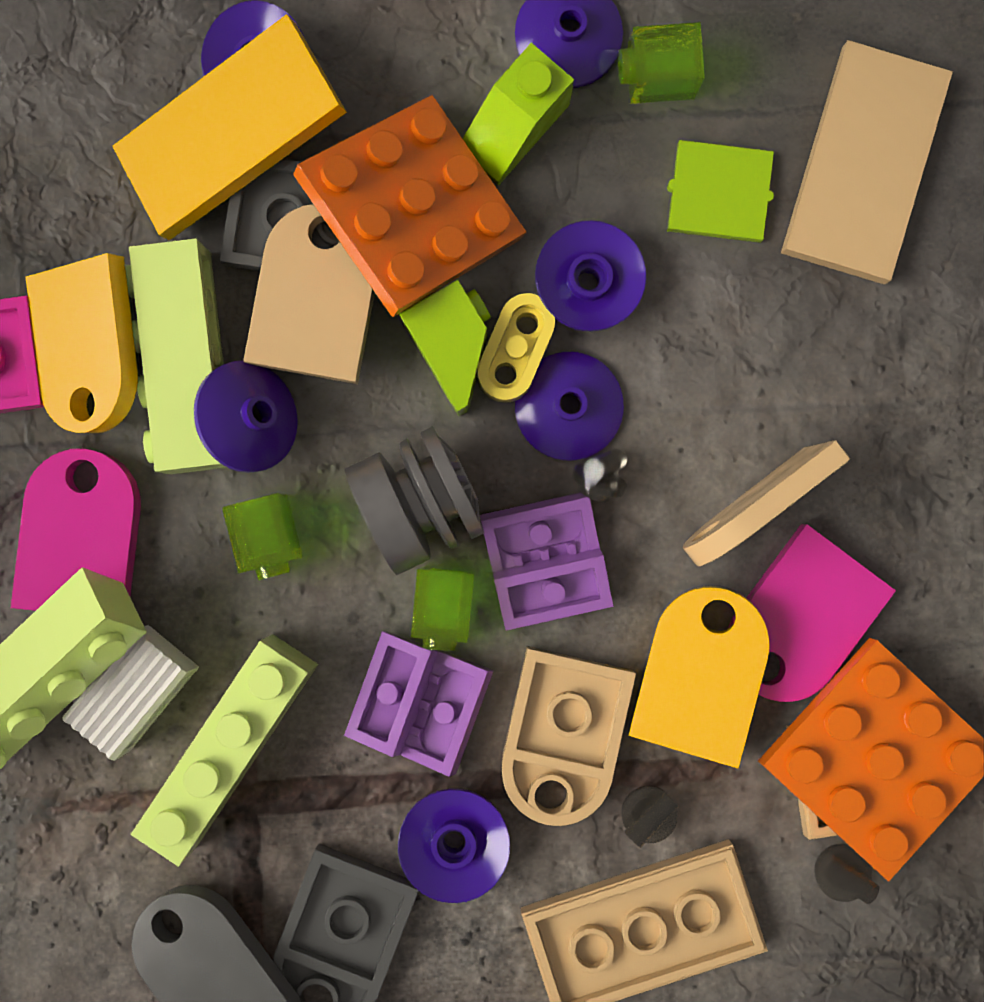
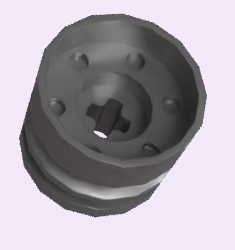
M433 426L420 432L430 453V456L419 461L409 440L405 439L399 442L405 468L396 473L380 452L344 469L352 494L371 535L386 562L396 575L431 559L425 533L436 529L450 549L459 546L450 525V521L461 517L471 539L485 533L480 523L479 500L455 451L439 437Z

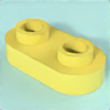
M531 293L519 294L511 298L504 305L478 366L479 383L484 393L495 401L513 402L527 393L551 340L555 327V317L546 309L539 295ZM522 317H531L536 321L537 329L533 333L524 334L516 326L518 320ZM508 366L515 371L516 378L512 383L505 385L496 380L495 373L500 367Z

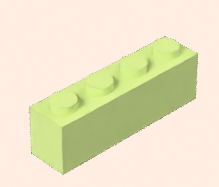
M196 238L129 246L131 265H126L125 270L128 294L132 299H135L137 320H132L135 351L138 354L141 353L143 375L138 376L137 392L142 407L148 410L150 430H146L143 436L146 458L149 463H154L155 472L166 474L227 468L214 459L206 450L198 436L194 422V402L202 381L211 371L224 365L211 252Z
M82 567L0 644V769L27 742L42 732L46 725L68 704L82 695L86 688L108 667L123 657L126 651L147 632L122 582Z
M274 634L260 640L130 835L179 867L199 845L318 664Z

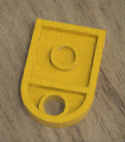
M106 253L26 276L41 400L47 413L55 423L63 429L75 433H102L116 427L130 411L137 391L138 370L125 261L123 256ZM90 393H92L95 402L91 417L87 411V399Z
M703 586L684 592L668 605L655 631L628 736L739 769L769 655L767 627L760 612L752 602L740 593L728 588ZM713 600L728 602L736 614L733 625L724 631H714L708 628L702 619V610L706 604Z

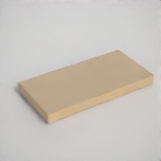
M847 40L841 49L781 254L884 285L891 281L953 71Z
M729 839L521 907V914L550 1002H615L768 951L734 846Z

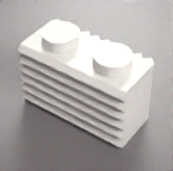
M149 625L144 626L147 632L126 651L123 657L108 667L86 688L82 695L72 701L73 705L62 717L63 721L70 724L73 730L80 732L82 737L88 739L90 744L97 746L100 752L105 753L108 759L113 761L134 748L136 743L199 668L198 665Z

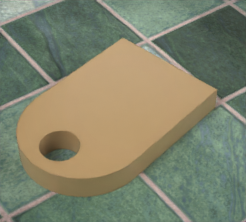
M314 204L305 205L286 214L274 226L266 241L244 362L260 367L358 384L375 292L340 241L330 249H321L312 243L313 230L318 224L325 222Z
M836 440L804 447L704 524L685 542L683 549L696 566L705 565L719 558L753 535L848 462L850 458Z
M527 646L502 756V778L505 790L515 807L525 816L545 825H570L587 818L603 803L610 790L636 676L633 670ZM557 781L566 788V798L560 806L545 808L536 801L535 792L543 782Z

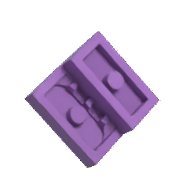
M587 491L480 515L505 631L613 607L604 556L600 550L590 496Z
M382 631L344 736L388 756L395 757L401 755L446 776L456 775L493 670L414 640Z

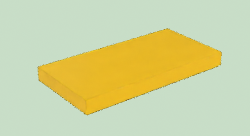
M286 14L112 147L158 235L170 241L347 112L298 26Z

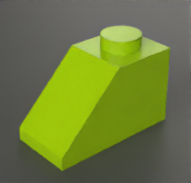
M532 42L493 85L463 137V140L489 178L498 186L570 105L574 79Z
M456 280L399 315L457 415L460 417L469 411L478 375L479 362L487 340V327L484 322L490 319L491 316L477 291L473 289L466 293L459 280Z

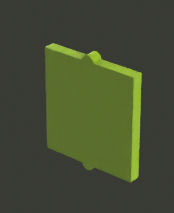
M679 140L674 177L667 185V190L672 193L667 231L761 243L764 240L767 206L774 198V193L769 190L774 151Z

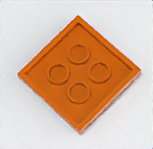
M433 95L297 164L293 174L392 318L512 246L527 232Z
M869 638L762 755L758 762L889 882L984 777V738L878 640Z

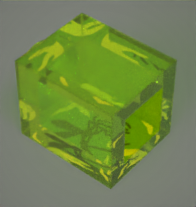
M701 22L636 26L632 28L627 49H620L618 57L620 84H629L630 104L695 99L705 78Z
M275 493L222 507L238 573L255 570L257 580L290 573L288 562L303 558L288 495Z
M426 567L417 569L411 637L422 638L423 648L455 651L457 642L468 643L475 572Z

